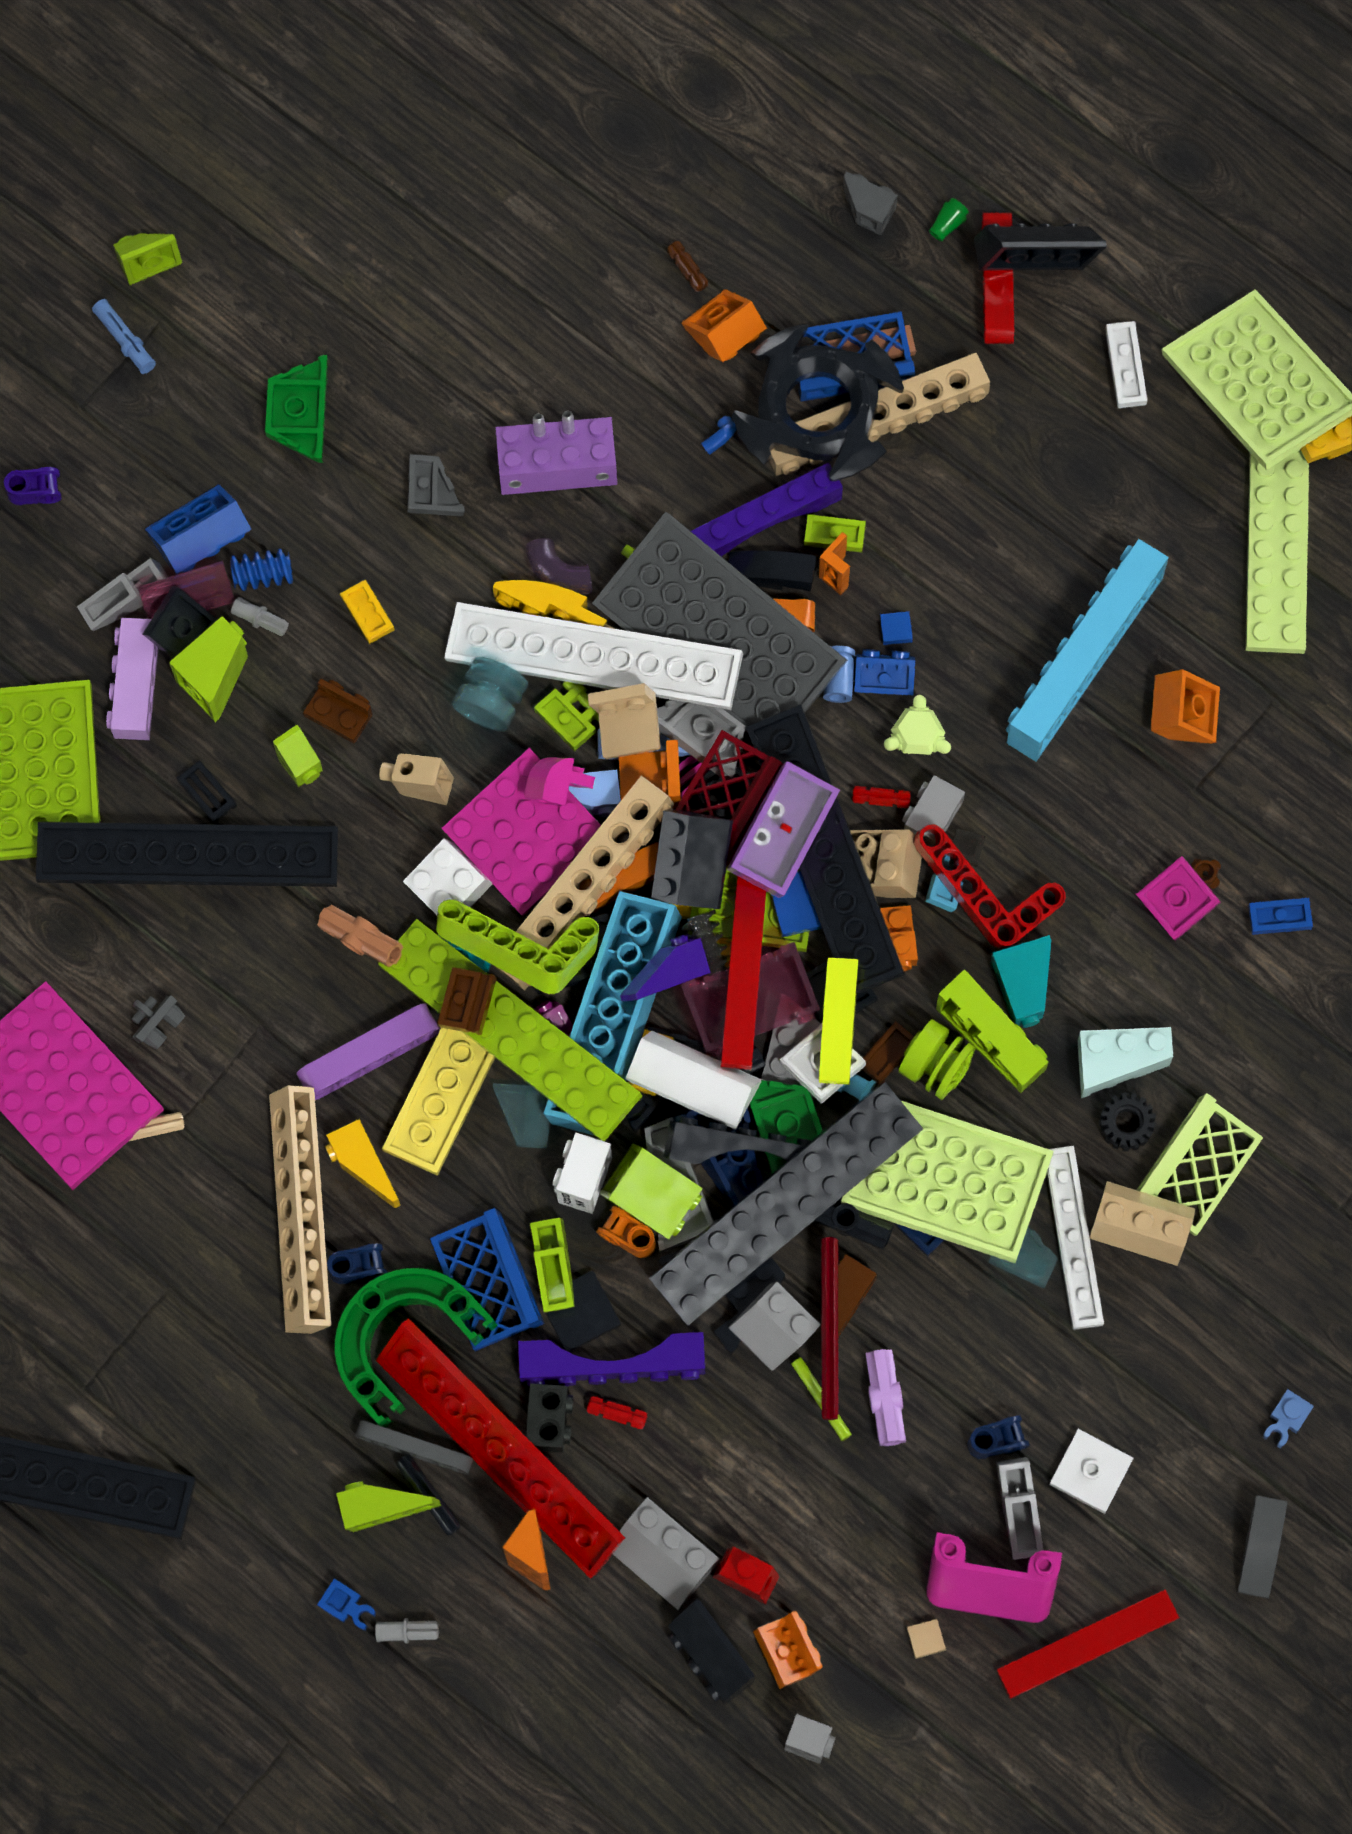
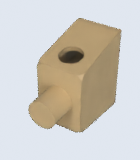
M401 753L397 756L395 764L383 762L380 768V780L392 782L401 795L447 805L454 777L442 758Z

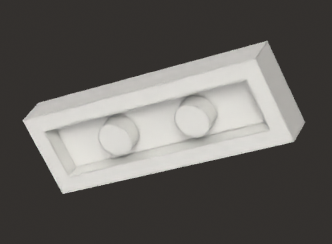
M1135 321L1106 324L1105 330L1117 407L1125 408L1146 405L1147 395Z

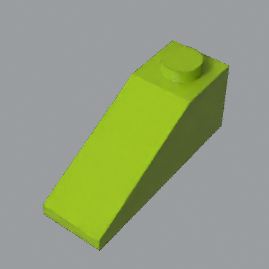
M363 1482L348 1484L345 1486V1491L336 1493L345 1530L352 1532L441 1506L439 1499L430 1496L363 1485Z

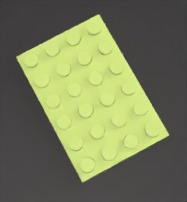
M1256 289L1162 348L1164 358L1265 470L1273 467L1352 416V393Z
M901 1101L922 1126L923 1130L842 1197L841 1204H851L857 1210L1016 1263L1054 1151Z

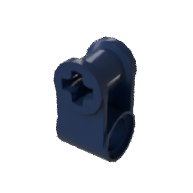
M368 1244L333 1253L327 1261L330 1278L335 1283L346 1284L374 1280L388 1273L384 1269L381 1251H383V1245ZM370 1257L373 1259L374 1267H371ZM344 1261L350 1265V1268L346 1273L338 1274L333 1270L334 1265L337 1262Z
M1021 1415L1008 1417L996 1423L976 1428L967 1443L970 1454L975 1458L985 1459L1003 1453L1017 1452L1029 1447V1441L1025 1440L1020 1425L1022 1421ZM985 1436L990 1441V1448L980 1449L975 1444V1438Z

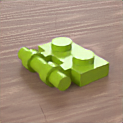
M564 681L562 685L569 692L563 696L555 688L534 707V711L575 752L596 733V728L590 722L595 719L599 722V714L589 706L587 689L582 684ZM579 701L586 711L581 714L572 705L574 702Z

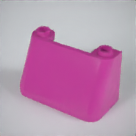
M937 1532L933 1543L926 1589L928 1600L934 1606L1029 1623H1039L1046 1619L1053 1602L1062 1553L1047 1550L1036 1552L1030 1558L1027 1572L965 1563L966 1547L963 1541L957 1536Z

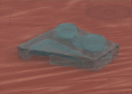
M493 1083L494 1093L517 1147L548 1148L549 1121L543 1114L548 1099L532 1086Z
M1029 1227L1016 1263L992 1255L989 1259L990 1264L1043 1289L1058 1261L1054 1253L1043 1245L1039 1235Z

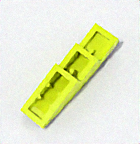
M828 958L819 1083L850 1084L858 959Z

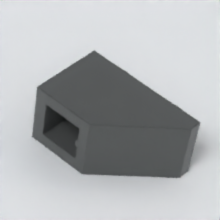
M846 172L843 180V190L855 223L882 235L897 207V195L886 186H877L870 183L860 174L853 175Z

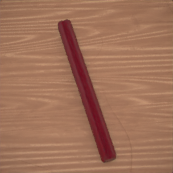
M825 1237L821 1242L822 1419L837 1420L839 1416L838 1239Z

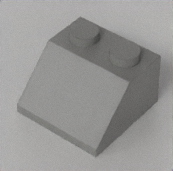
M778 1282L769 1284L728 1329L773 1371L800 1348L818 1329L820 1324Z

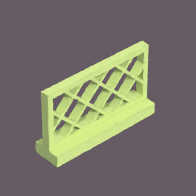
M1208 1093L1199 1097L1137 1188V1191L1158 1196L1162 1188L1173 1187L1176 1203L1186 1206L1198 1205L1200 1219L1195 1226L1192 1224L1190 1233L1194 1236L1198 1235L1263 1139L1261 1135L1215 1103L1217 1100ZM1214 1112L1224 1119L1226 1131L1211 1133L1209 1119ZM1231 1124L1237 1129L1232 1130ZM1203 1128H1205L1206 1134L1199 1135ZM1243 1132L1252 1139V1142L1247 1149L1236 1151L1233 1134ZM1227 1135L1230 1152L1215 1154L1212 1137ZM1206 1138L1210 1155L1194 1157L1192 1144L1197 1139ZM1188 1152L1189 1158L1183 1159L1186 1153ZM1243 1154L1240 1160L1238 1161L1237 1155ZM1231 1156L1233 1170L1230 1174L1219 1175L1216 1158ZM1211 1159L1214 1176L1198 1178L1195 1161ZM1190 1162L1193 1180L1178 1182L1177 1166ZM1171 1177L1172 1183L1166 1184L1169 1178ZM1225 1178H1227V1179L1225 1180V1182L1223 1183V1185L1221 1186L1220 1179H1225ZM1215 1180L1216 1195L1214 1198L1203 1200L1200 1182ZM1194 1184L1197 1201L1182 1203L1179 1186ZM1205 1203H1210V1204L1208 1205V1207L1206 1208V1210H1205V1209H1204V1204H1205Z

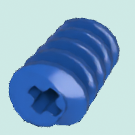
M280 548L277 550V555L274 558L270 550H266L265 559H262L258 552H254L253 561H250L247 554H243L241 563L237 561L235 555L231 556V571L235 589L236 584H239L241 590L246 591L248 582L251 583L254 589H258L260 580H262L267 588L270 587L272 578L276 585L280 586L283 577L286 578L288 584H293L289 551L288 556H285Z

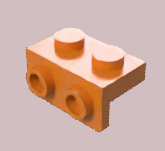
M793 1611L785 1617L753 1631L779 1689L810 1677L822 1668L820 1654L813 1647L807 1634L806 1624L799 1617L797 1611Z

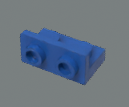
M863 649L862 654H856L854 692L913 695L915 657H909L910 652L892 651V656L880 655V650Z

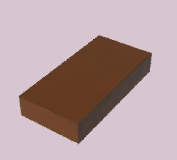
M895 1021L863 1057L866 1061V1066L860 1071L870 1080L876 1081L878 1086L905 1058L904 1053L914 1036Z

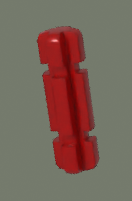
M854 786L852 796L854 803L864 804L866 801L869 802V805L892 807L895 804L898 808H909L911 799L909 791L899 790L897 793L894 792V789L871 787L868 790L865 786Z
M591 1396L587 1406L589 1414L595 1416L602 1414L605 1419L627 1425L628 1422L631 1423V1427L637 1429L644 1428L647 1420V1413L645 1411L636 1409L634 1412L631 1411L632 1407L609 1400L605 1403L603 1398Z

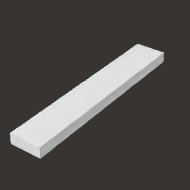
M1074 1146L1049 1149L1054 1152L1047 1171V1179L1072 1328L1076 1330L1103 1326L1104 1320Z

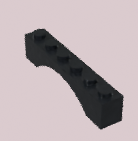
M680 1117L679 1122L670 1121L663 1157L700 1164L713 1156L725 1152L746 1149L765 1151L788 1161L812 1140L798 1138L797 1144L785 1142L786 1136L768 1133L767 1138L757 1137L756 1130L739 1127L738 1133L727 1131V1125L709 1122V1127L697 1126V1119Z

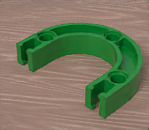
M406 1268L383 1274L367 1283L353 1296L339 1320L335 1337V1358L339 1374L352 1396L381 1427L386 1428L392 1422L388 1417L385 1419L382 1415L379 1416L373 1408V1405L379 1402L383 1396H386L393 1403L390 1406L393 1412L397 1411L401 1414L406 1410L377 1376L371 1362L370 1348L372 1338L378 1325L386 1316L408 1305L419 1304L434 1307L446 1314L474 1346L484 1339L481 1334L477 1335L474 1331L471 1333L465 1325V1322L475 1313L485 1320L482 1323L485 1328L493 1331L498 1326L494 1319L461 1284L442 1273L428 1269ZM371 1297H380L381 1301L378 1307L367 1309V1301ZM458 1299H465L467 1304L464 1310L454 1312L452 1310L454 1302ZM366 1382H374L372 1393L365 1396L361 1395L362 1385Z

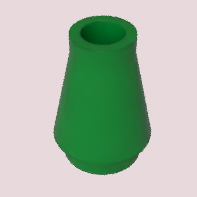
M951 198L949 202L945 201L929 233L935 239L942 242L946 236L967 220L966 216L969 210L954 198Z

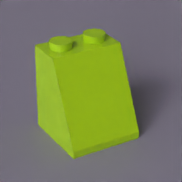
M223 616L169 662L176 683L214 722L220 719L248 658L245 648L247 642L242 637L244 632L234 621L228 623Z
M632 1144L599 1194L669 1240L672 1235L677 1236L683 1228L685 1221L682 1219L688 1210L693 1211L702 1198L700 1192L703 1188L644 1148Z

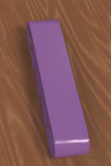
M423 1003L305 1065L296 1075L303 1087L314 1088L315 1100L430 1040L439 1033L440 1027L427 1004Z

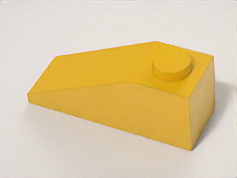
M360 1119L326 1135L330 1144L326 1145L325 1148L332 1163L338 1160L344 1171L392 1207L397 1208L400 1206L398 1197Z

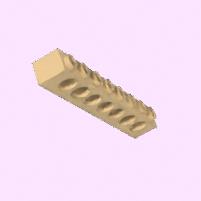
M977 353L902 381L904 386L902 393H898L888 387L878 390V408L876 413L882 414L884 418L882 420H874L869 440L874 442L883 434L889 432L892 434L898 433L909 424L926 422L937 413L942 411L949 413L956 410L960 404L968 401L977 402L985 398L986 394H989L990 380ZM958 382L961 383L964 387L961 389H954L953 387H951V384ZM934 393L937 395V398L930 400L925 398L924 394ZM851 401L796 422V424L810 431L830 430L842 423L847 417ZM900 403H907L911 406V408L907 410H902L898 408L897 405ZM775 447L771 450V459L769 460L776 476L783 473L784 475H790L806 464L811 463L815 465L823 462L775 451Z
M641 775L516 932L550 949L576 919L590 915L595 910L600 896L612 889L616 883V876L620 871L632 864L635 859V853L641 845L644 846L651 840L654 835L653 830L662 822L663 811L673 810L674 803L669 795ZM640 810H648V814L644 819H635L636 814ZM629 833L627 841L616 843L620 834ZM610 856V861L606 866H598V862L602 857ZM592 880L588 889L579 890L582 881ZM573 903L572 909L568 913H560L561 907L564 904ZM554 926L553 933L550 936L542 937L544 928ZM494 966L524 991L528 986H531Z
M288 1085L269 1094L286 1333L312 1334L331 1326L315 1093L313 1087Z

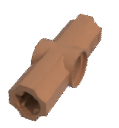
M333 905L324 908L320 913L317 926L324 932L341 940L353 952L361 956L366 954L387 967L396 964L401 958L402 944L380 932L376 926L360 916L355 918Z

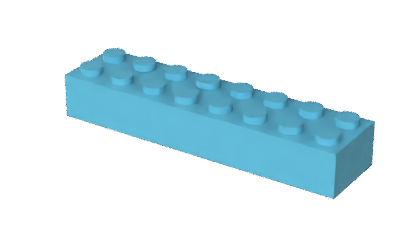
M1140 539L1137 540L1133 547L1130 545L1126 547L1120 557L1122 562L1118 569H1111L1104 580L1106 585L1102 592H1095L1088 604L1090 608L1086 615L1080 614L1072 627L1074 631L1070 639L1067 637L1063 638L1056 650L1058 654L1054 662L1048 660L1040 673L1042 677L1038 685L1033 683L1024 696L1026 700L1022 708L1016 707L1008 718L1007 722H1009V725L1006 728V732H1008V745L1037 762L1163 579L1168 556Z
M619 891L570 1038L627 1082L626 1075L640 1043L656 993L631 1001H621L620 995L660 948L671 945L670 939L675 938L682 916L676 905ZM550 1100L547 1101L543 1114L550 1124L593 1135Z

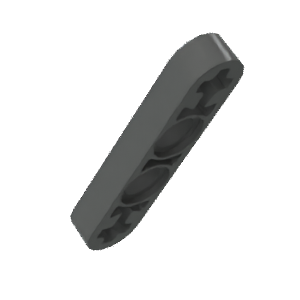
M360 1421L355 1434L357 1438L405 1455L409 1454L413 1458L462 1474H469L474 1460L462 1453L366 1421Z

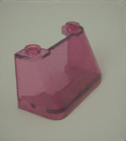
M795 942L781 946L779 950L773 952V955L769 952L762 956L754 1036L797 1021L798 1025H802L816 1019L814 1013L820 1011ZM729 969L711 976H704L702 981L693 979L680 984L679 988L705 1052H712L714 1057L722 1055Z

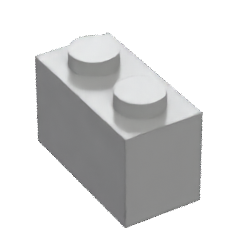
M934 775L930 783L924 782L919 789L916 797L920 800L915 808L910 806L902 819V822L905 823L904 830H910L916 834L923 827L934 824L946 832L964 801L965 792ZM925 832L923 836L925 844L934 847L936 844L935 836L930 832Z
M796 1714L785 1744V1751L820 1764L822 1757L829 1759L836 1737L831 1736L832 1727Z

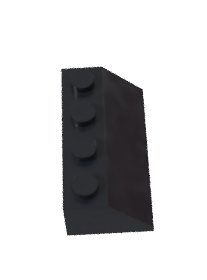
M1045 223L1026 227L1025 224H1015L1010 227L989 224L984 226L974 238L979 271L1083 270L1107 247L1106 241L1091 227L1078 226L1075 223L1063 226H1052V224Z

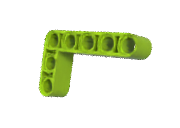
M445 900L438 906L436 931L443 939L547 994H556L564 989L596 952L599 925L592 918H578L551 948L547 949L459 901Z

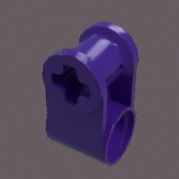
M41 467L38 469L11 471L4 478V486L9 501L15 505L59 502L62 498L61 493L58 491L57 478L60 476L59 469L55 467ZM18 484L25 486L21 491L11 490Z

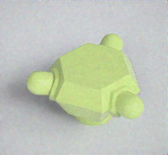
M923 695L914 697L913 706H910V709L905 708L891 729V737L884 741L886 750L893 751L897 749L907 754L931 755L932 752L937 751L947 754L951 750V744L944 740V729L934 711L926 707V698Z

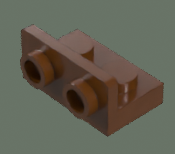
M320 678L317 683L318 690L303 712L304 717L355 744L373 715L369 705L370 702L357 693L351 695L345 692L344 687L334 680L327 682Z

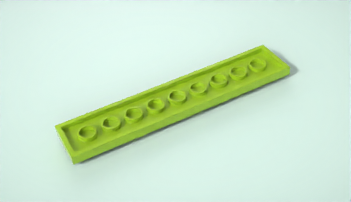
M418 919L413 922L398 940L403 946L402 956L399 961L390 967L380 962L378 963L381 969L439 1014L452 967L489 975ZM498 981L495 983L482 1035H477L473 1032H463L601 1141L605 1142L642 1097V1094Z

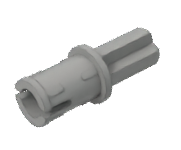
M238 597V600L236 599L232 605L231 614L247 620L255 628L261 626L279 636H283L288 629L289 623L267 612L265 606L259 607L241 597Z
M404 1618V1621L376 1622L375 1633L377 1642L404 1641L405 1644H408L409 1640H433L439 1636V1625L436 1621H409L408 1618Z

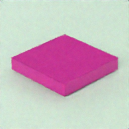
M1183 856L1178 858L1136 894L1175 941L1221 903Z

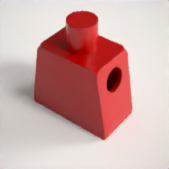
M734 1546L726 1550L713 1575V1578L765 1605L780 1577L773 1566Z

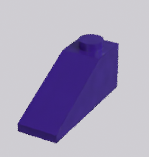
M682 935L670 939L671 945L660 948L621 993V1001L638 1000L711 973L701 938L688 939V935Z

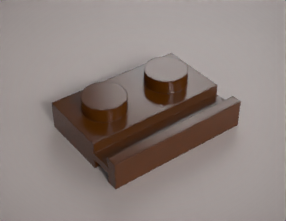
M452 967L437 1023L440 1028L482 1035L497 979L495 975H486L477 971Z

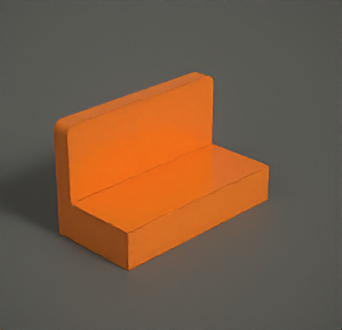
M843 532L820 556L819 578L840 595L849 586L850 566L843 561L846 556L847 535Z

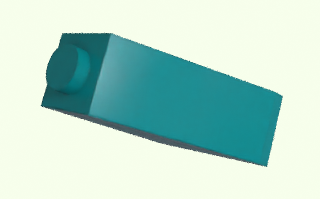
M1050 935L992 953L991 963L1011 1020L1018 1026L1022 1025L1023 1028L1038 1024L1040 1022L1039 1019H1042L1044 1015L1052 941Z

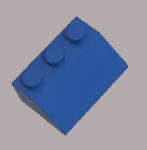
M218 484L145 528L168 566L176 574H179L180 572L183 573L191 570L203 558L216 555L220 548L228 543L241 540L245 533L251 530V527L236 500Z

